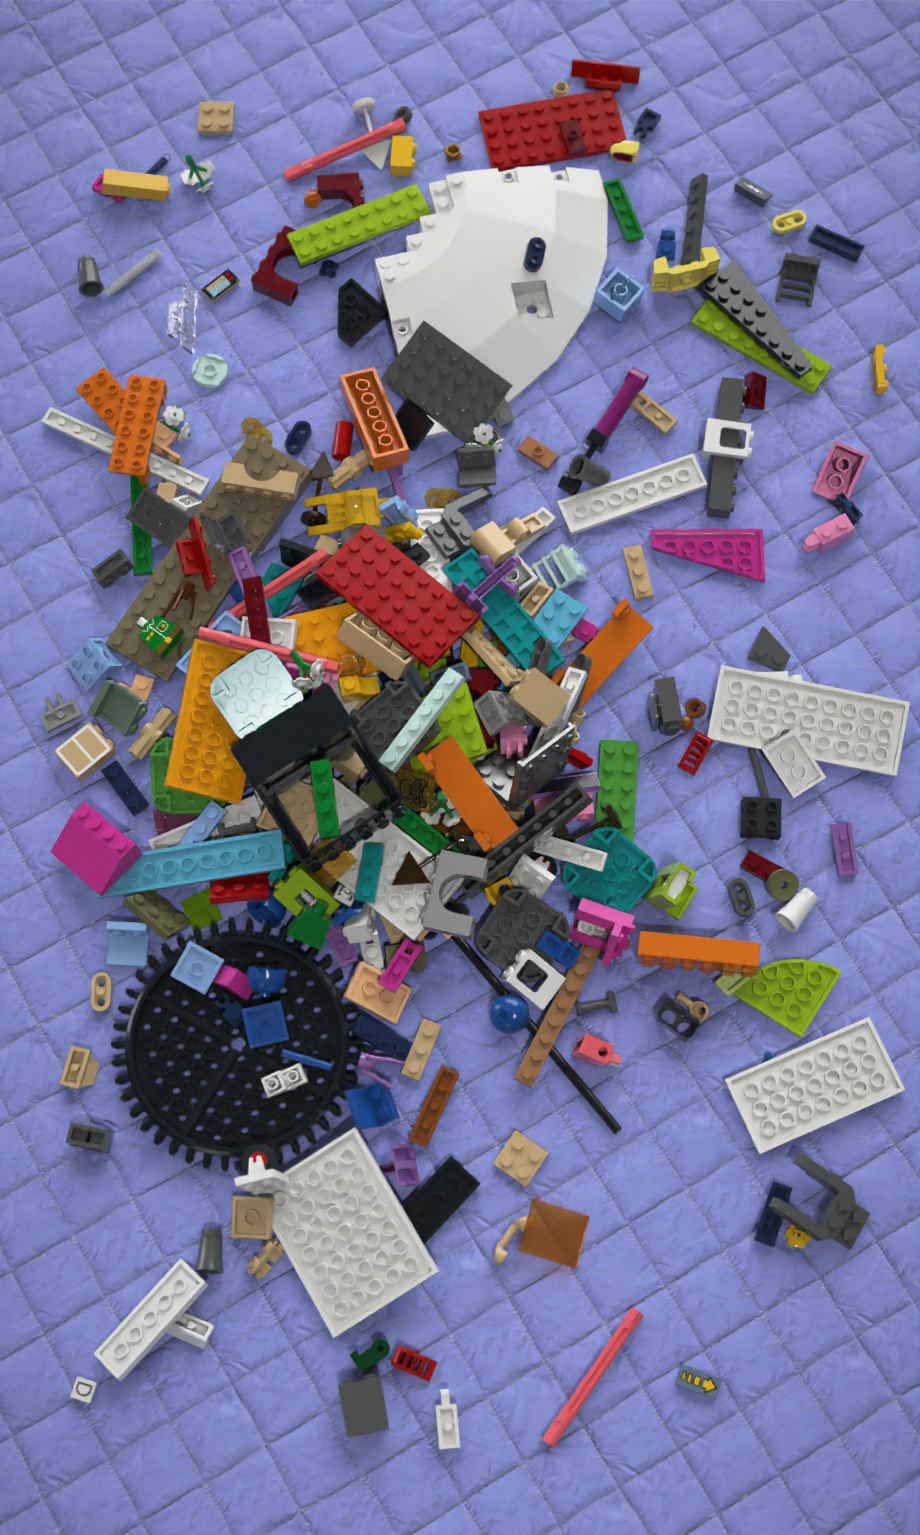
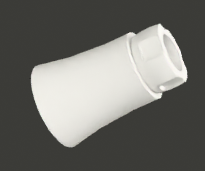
M803 888L790 902L775 913L776 920L786 930L796 933L805 917L813 909V905L817 902V895L810 889Z

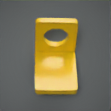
M505 877L495 884L484 888L486 898L493 906L496 905L499 898L503 895L499 891L501 884L509 885L510 890L515 889L509 877Z

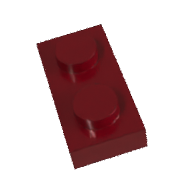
M749 850L740 866L742 870L766 883L772 872L784 869Z

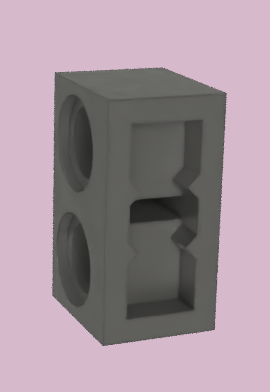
M71 1122L66 1143L70 1146L109 1154L114 1134L110 1130Z

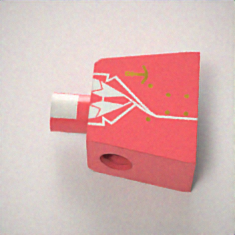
M584 1034L577 1039L571 1056L600 1068L608 1064L618 1067L621 1061L620 1055L612 1053L613 1045L589 1034Z

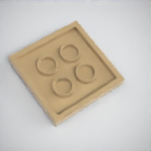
M300 781L277 797L308 847L311 848L319 831L314 790L312 786ZM265 806L256 826L265 831L279 830L278 825Z

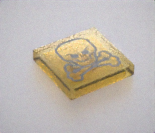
M401 766L398 769L397 790L408 808L428 814L432 813L435 776Z

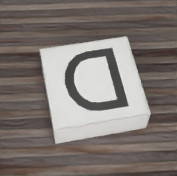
M77 1376L70 1397L91 1404L98 1383Z

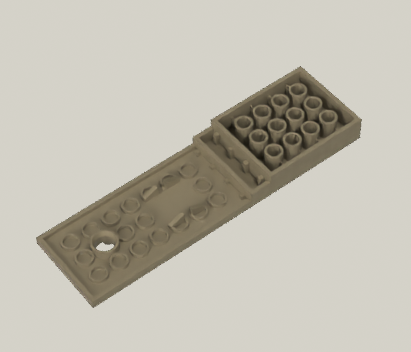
M249 434L231 462L244 464L248 476L257 481L270 480L280 470L298 473L300 485L297 499L283 501L277 497L265 498L258 494L246 495L240 491L235 493L228 492L222 486L221 475L193 516H197L198 522L201 523L199 519L201 512L219 520L232 510L236 511L252 541L246 547L253 563L258 554L265 550L312 481L313 474L310 468ZM202 523V537L206 541L207 556L211 560L210 568L216 579L211 591L206 592L202 575L183 576L174 543L105 642L109 648L167 683L178 669L176 664L180 661L178 646L181 640L189 635L198 636L200 627H207V624L230 593L231 585L237 579L228 553L225 554L224 551L220 552L219 549H214ZM188 525L177 540L192 539ZM181 581H189L195 585L194 591L197 592L193 619L189 620L190 597L188 600L181 599L174 612L172 611L173 603L164 619L182 627L185 634L162 661L142 641L139 636L142 629L136 626L141 617H145L150 621L155 615L161 616L175 594L177 587L180 586Z

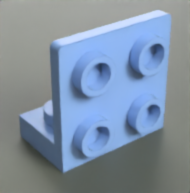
M88 638L67 661V665L86 690H91L107 671H119L123 667L102 638Z
M107 921V930L110 933L107 964L146 967L150 937L149 926L145 923Z

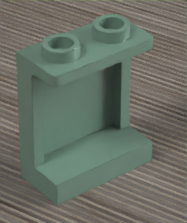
M104 680L87 713L93 717H100L122 731L121 735L132 736L138 730L140 719L146 715L149 703L114 680Z

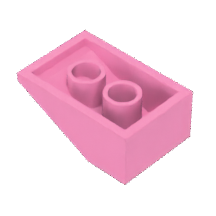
M834 440L812 492L830 500L836 499L843 492L849 500L870 455Z

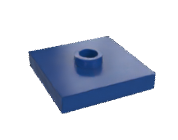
M281 1000L241 1009L250 1049L289 1040Z

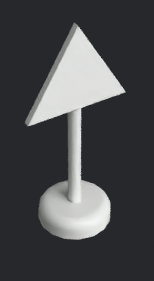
M362 98L352 104V110L355 114L365 116L368 131L372 132L373 129L368 113L375 109L376 102L373 98ZM391 139L374 143L359 151L382 171Z

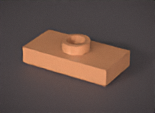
M530 436L518 448L520 454L547 471L558 459V454Z

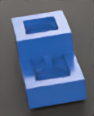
M548 930L544 931L535 946L538 950L568 969H572L581 954L580 951L568 942H563Z

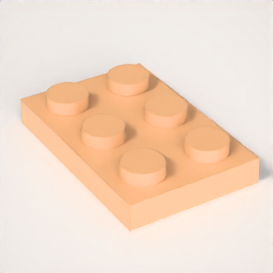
M363 961L359 962L343 998L393 1025L397 1024L412 988L402 983L394 994L378 984L383 972Z

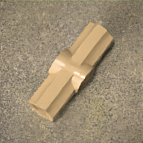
M365 449L353 457L345 458L340 466L333 471L334 476L325 478L332 490L336 491L349 480H356L362 475L364 469L371 465Z
M163 707L151 722H147L143 726L140 736L128 750L129 753L137 760L143 761L154 745L161 738L165 737V732L176 720L177 716L170 709Z

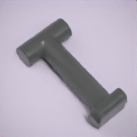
M256 819L250 820V824L229 829L225 828L224 823L218 824L219 839L250 831L253 834L259 833Z
M614 992L606 994L607 1000L581 1004L580 1001L575 1002L577 1016H582L583 1012L609 1008L610 1013H617L618 1008Z

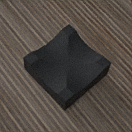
M742 797L740 838L779 840L781 837L782 799Z

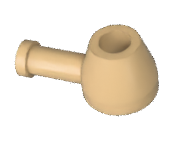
M682 992L678 994L676 1000L690 1008V1014L699 1021H704L710 1016L711 1007L707 1003L702 1001L694 1002Z

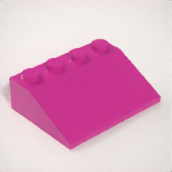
M86 802L70 816L50 851L101 897L143 855L135 843Z

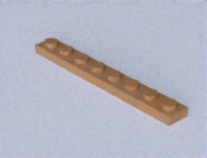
M585 944L581 945L579 949L581 952L580 956L565 976L566 980L559 988L514 1076V1080L532 1088L601 950Z

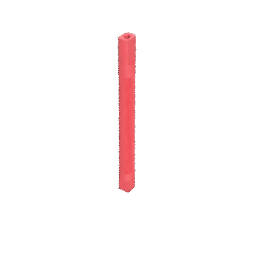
M402 118L286 169L283 171L288 182L406 130L405 122Z
M321 548L264 586L266 600L330 559L327 551ZM245 600L229 609L228 612L237 619L247 613ZM219 617L208 623L207 627L210 628Z
M200 627L198 637L201 640L250 653L258 649H266L273 652L279 660L296 664L289 655L293 651L291 649L205 627ZM297 651L304 662L312 665L319 658L324 662L323 672L337 675L340 667L339 662Z
M633 1307L629 1310L608 1344L542 1439L553 1448L630 1334L644 1315Z

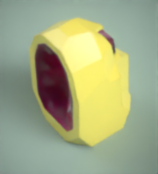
M626 140L611 146L610 155L619 162L636 163L640 143Z

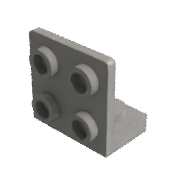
M489 690L473 703L490 736H495L507 725L526 726L528 724L524 712L507 700L510 697L509 692Z

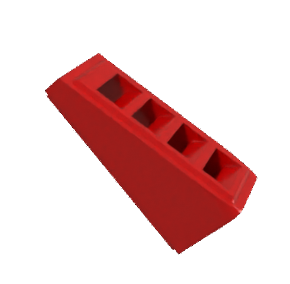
M696 732L678 764V768L695 776L712 746L713 740ZM695 747L701 750L702 754L693 750L692 748ZM691 754L699 758V760L697 761L688 755ZM687 760L688 762L694 764L695 767L693 768L684 762Z
M399 1345L391 1366L430 1382L438 1362ZM404 1352L406 1353V1357L404 1359L403 1364L400 1365L398 1363ZM410 1356H413L414 1360L409 1369L406 1366L408 1364ZM418 1359L422 1360V1363L419 1367L418 1372L414 1371V1369L416 1367ZM427 1362L430 1365L426 1375H423L422 1372Z

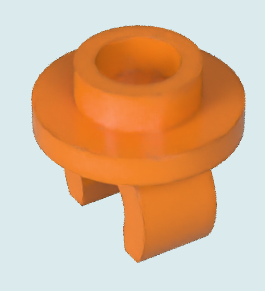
M311 188V193L304 194V202L307 207L314 208L320 205L322 198L318 191Z

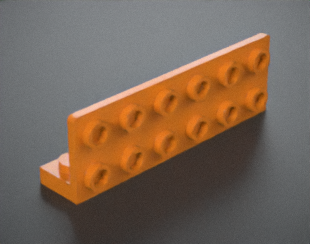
M136 375L129 376L108 467L110 473L133 475L138 478L140 485H148L151 471L148 462L159 409L160 406H165L168 393L165 379Z
M625 598L612 611L613 617L581 652L592 658V665L578 710L584 706L653 629V626L631 608L630 602ZM574 660L572 661V663H571L568 667H572V666H573ZM568 667L564 671L560 668L550 680L560 687Z
M452 736L428 753L422 752L417 755V758L427 772L434 777L471 829L474 838L484 852L489 853L518 830L516 824Z

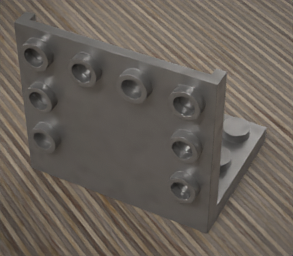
M570 722L567 723L566 729L529 758L528 756L535 741L527 736L528 745H524L523 759H519L517 754H512L511 759H506V754H501L499 750L475 769L496 798L513 811L565 770V766L568 763V754L571 751V742L574 739L575 726Z

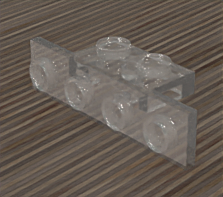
M185 282L183 283L182 299L168 303L167 336L173 338L180 335V347L193 354L197 290Z

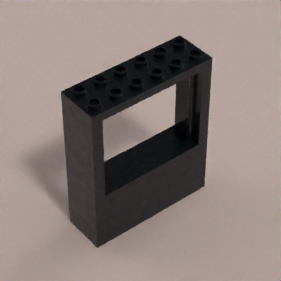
M328 686L230 749L299 861L309 873L319 871L323 864L339 858V854L345 850H352L356 847V843L362 839H369L373 836V832L388 827L392 820L402 818L406 815V811L409 810L403 797L331 686ZM354 748L390 805L313 854L277 796L311 775L310 762L330 759L332 762Z

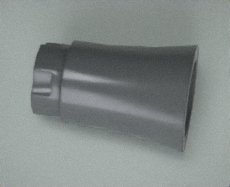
M83 255L77 261L79 292L88 297L96 296L103 291L104 286L100 279L95 259L90 255Z
M583 454L575 456L569 466V475L573 479L582 480L596 486L607 484L611 474L609 471Z
M214 1228L202 1229L195 1272L201 1274L224 1273L222 1230Z

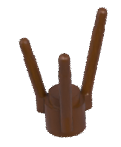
M182 580L160 617L164 618L173 603L172 611L174 612L181 599L188 600L190 597L189 620H192L195 597L197 595V592L194 591L195 585L189 581Z

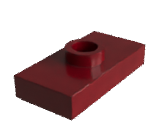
M577 120L560 123V130L569 156L586 152V146Z

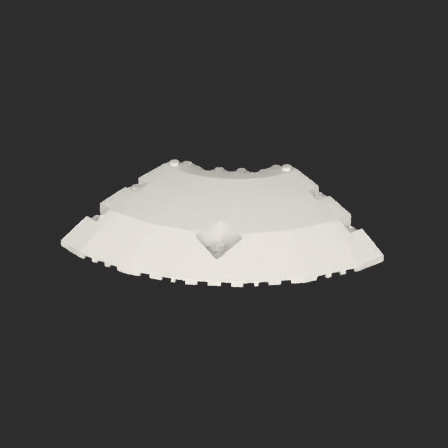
M549 165L515 167V169L499 172L498 168L459 172L446 175V180L428 183L431 215L419 217L420 233L406 236L407 252L375 259L377 287L381 301L385 300L398 355L424 320L513 385L505 396L508 405L518 398L525 388H529L534 384L541 374L550 370V367L559 361L565 348L571 343L577 330L588 317L607 260L608 199L600 173L597 170L566 167V170L551 173ZM534 237H539L545 241L546 250L541 268L537 272L532 273L524 268L523 261L529 241ZM535 308L537 312L530 314L527 312V309ZM425 413L435 424L424 439L453 433Z

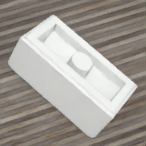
M184 1312L169 1328L167 1333L201 1349H205L215 1325Z

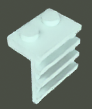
M560 544L556 550L550 551V554L545 557L543 556L540 561L533 563L530 567L532 571H536L542 583L550 586L539 566L544 564L557 586L556 588L562 590L575 580L583 583L588 579L585 574L587 572L585 566L577 560V552L563 544ZM552 557L566 580L562 584L548 561Z

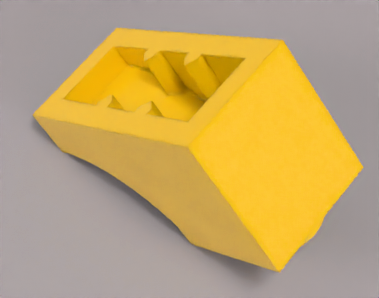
M356 674L355 676L338 678L344 704L373 698L380 693L377 676L360 677Z

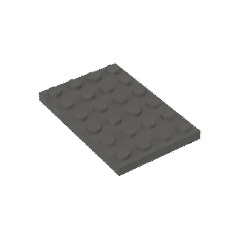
M424 320L381 378V381L466 443H472L475 439L473 429L479 427V424H485L513 386Z

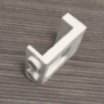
M708 418L701 459L709 460L710 455L743 459L742 465H745L747 458L750 459L752 448L749 447V442L753 441L754 431H751V424ZM721 429L745 431L744 449L720 446Z
M531 949L521 950L515 956L516 961L514 964L507 967L504 971V977L501 981L510 984L532 1002L531 1006L536 1010H544L566 978ZM527 960H531L547 973L546 980L537 992L531 991L516 977Z

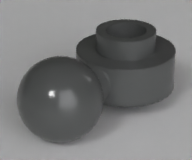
M402 106L394 115L395 121L402 118L405 124L411 121L413 113L407 106Z

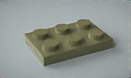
M155 890L134 893L126 897L123 902L129 910L165 941L187 929L191 923Z

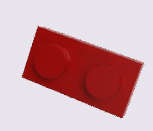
M570 746L571 751L567 758L569 764L580 770L592 766L594 759L588 757L585 752L577 751Z

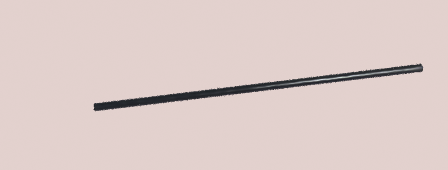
M451 936V939L499 996L510 994L464 938ZM530 1018L525 1028L535 1037L539 1028ZM553 1046L549 1053L550 1058L614 1135L618 1133L622 1127Z

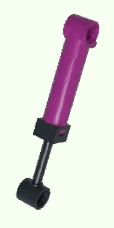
M634 367L629 370L618 393L595 429L593 428L587 436L586 445L589 448L584 456L591 459L595 451L603 453L609 444L611 435L639 391H642L645 387L649 375ZM566 471L559 481L558 488L573 496L577 494L583 481L571 478L569 472Z

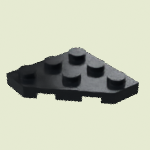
M352 278L339 288L338 337L351 348L388 316L389 313L382 304Z

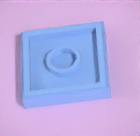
M189 941L170 976L205 995L224 959Z

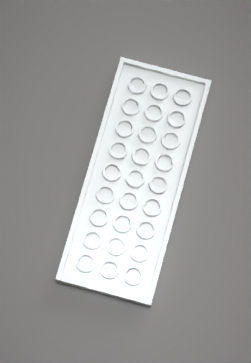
M721 665L707 737L716 742L755 748L762 751L763 748L795 729L816 762L896 777L910 702Z
M312 774L308 780L303 779L301 782L313 787ZM333 778L340 836H342L378 812ZM390 822L388 827L373 832V836L369 839H362L356 843V847L352 850H345L339 854L340 856L336 860L323 864L322 869L356 894L365 842L385 845L375 904H366L415 942L425 930L423 924H421V917L423 912L427 910L426 897L428 893H431L432 886L430 883L394 886L392 884L409 851L418 864L433 854ZM318 831L310 850L314 854L337 838L320 840ZM435 860L421 868L429 881H431L432 874L436 873ZM463 878L451 881L444 888L442 893L443 906L465 881Z

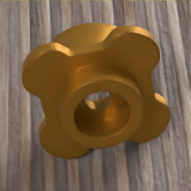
M451 144L444 148L447 162L463 158L459 145Z

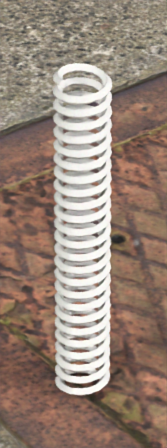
M157 249L150 252L146 258L144 257L142 261L135 264L133 268L122 274L118 280L116 279L114 283H111L103 291L109 297L113 296L117 290L120 291L130 280L135 279L145 268L148 269L152 263L154 264L158 258L160 259V255L163 257L162 253Z

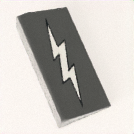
M745 177L738 180L734 186L735 192L761 207H764L773 195Z

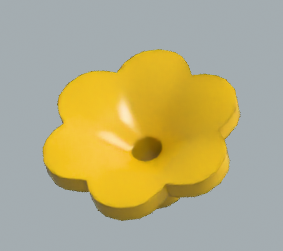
M790 1225L789 1229L784 1233L790 1247L802 1249L806 1246V1242H809L811 1237L793 1225Z

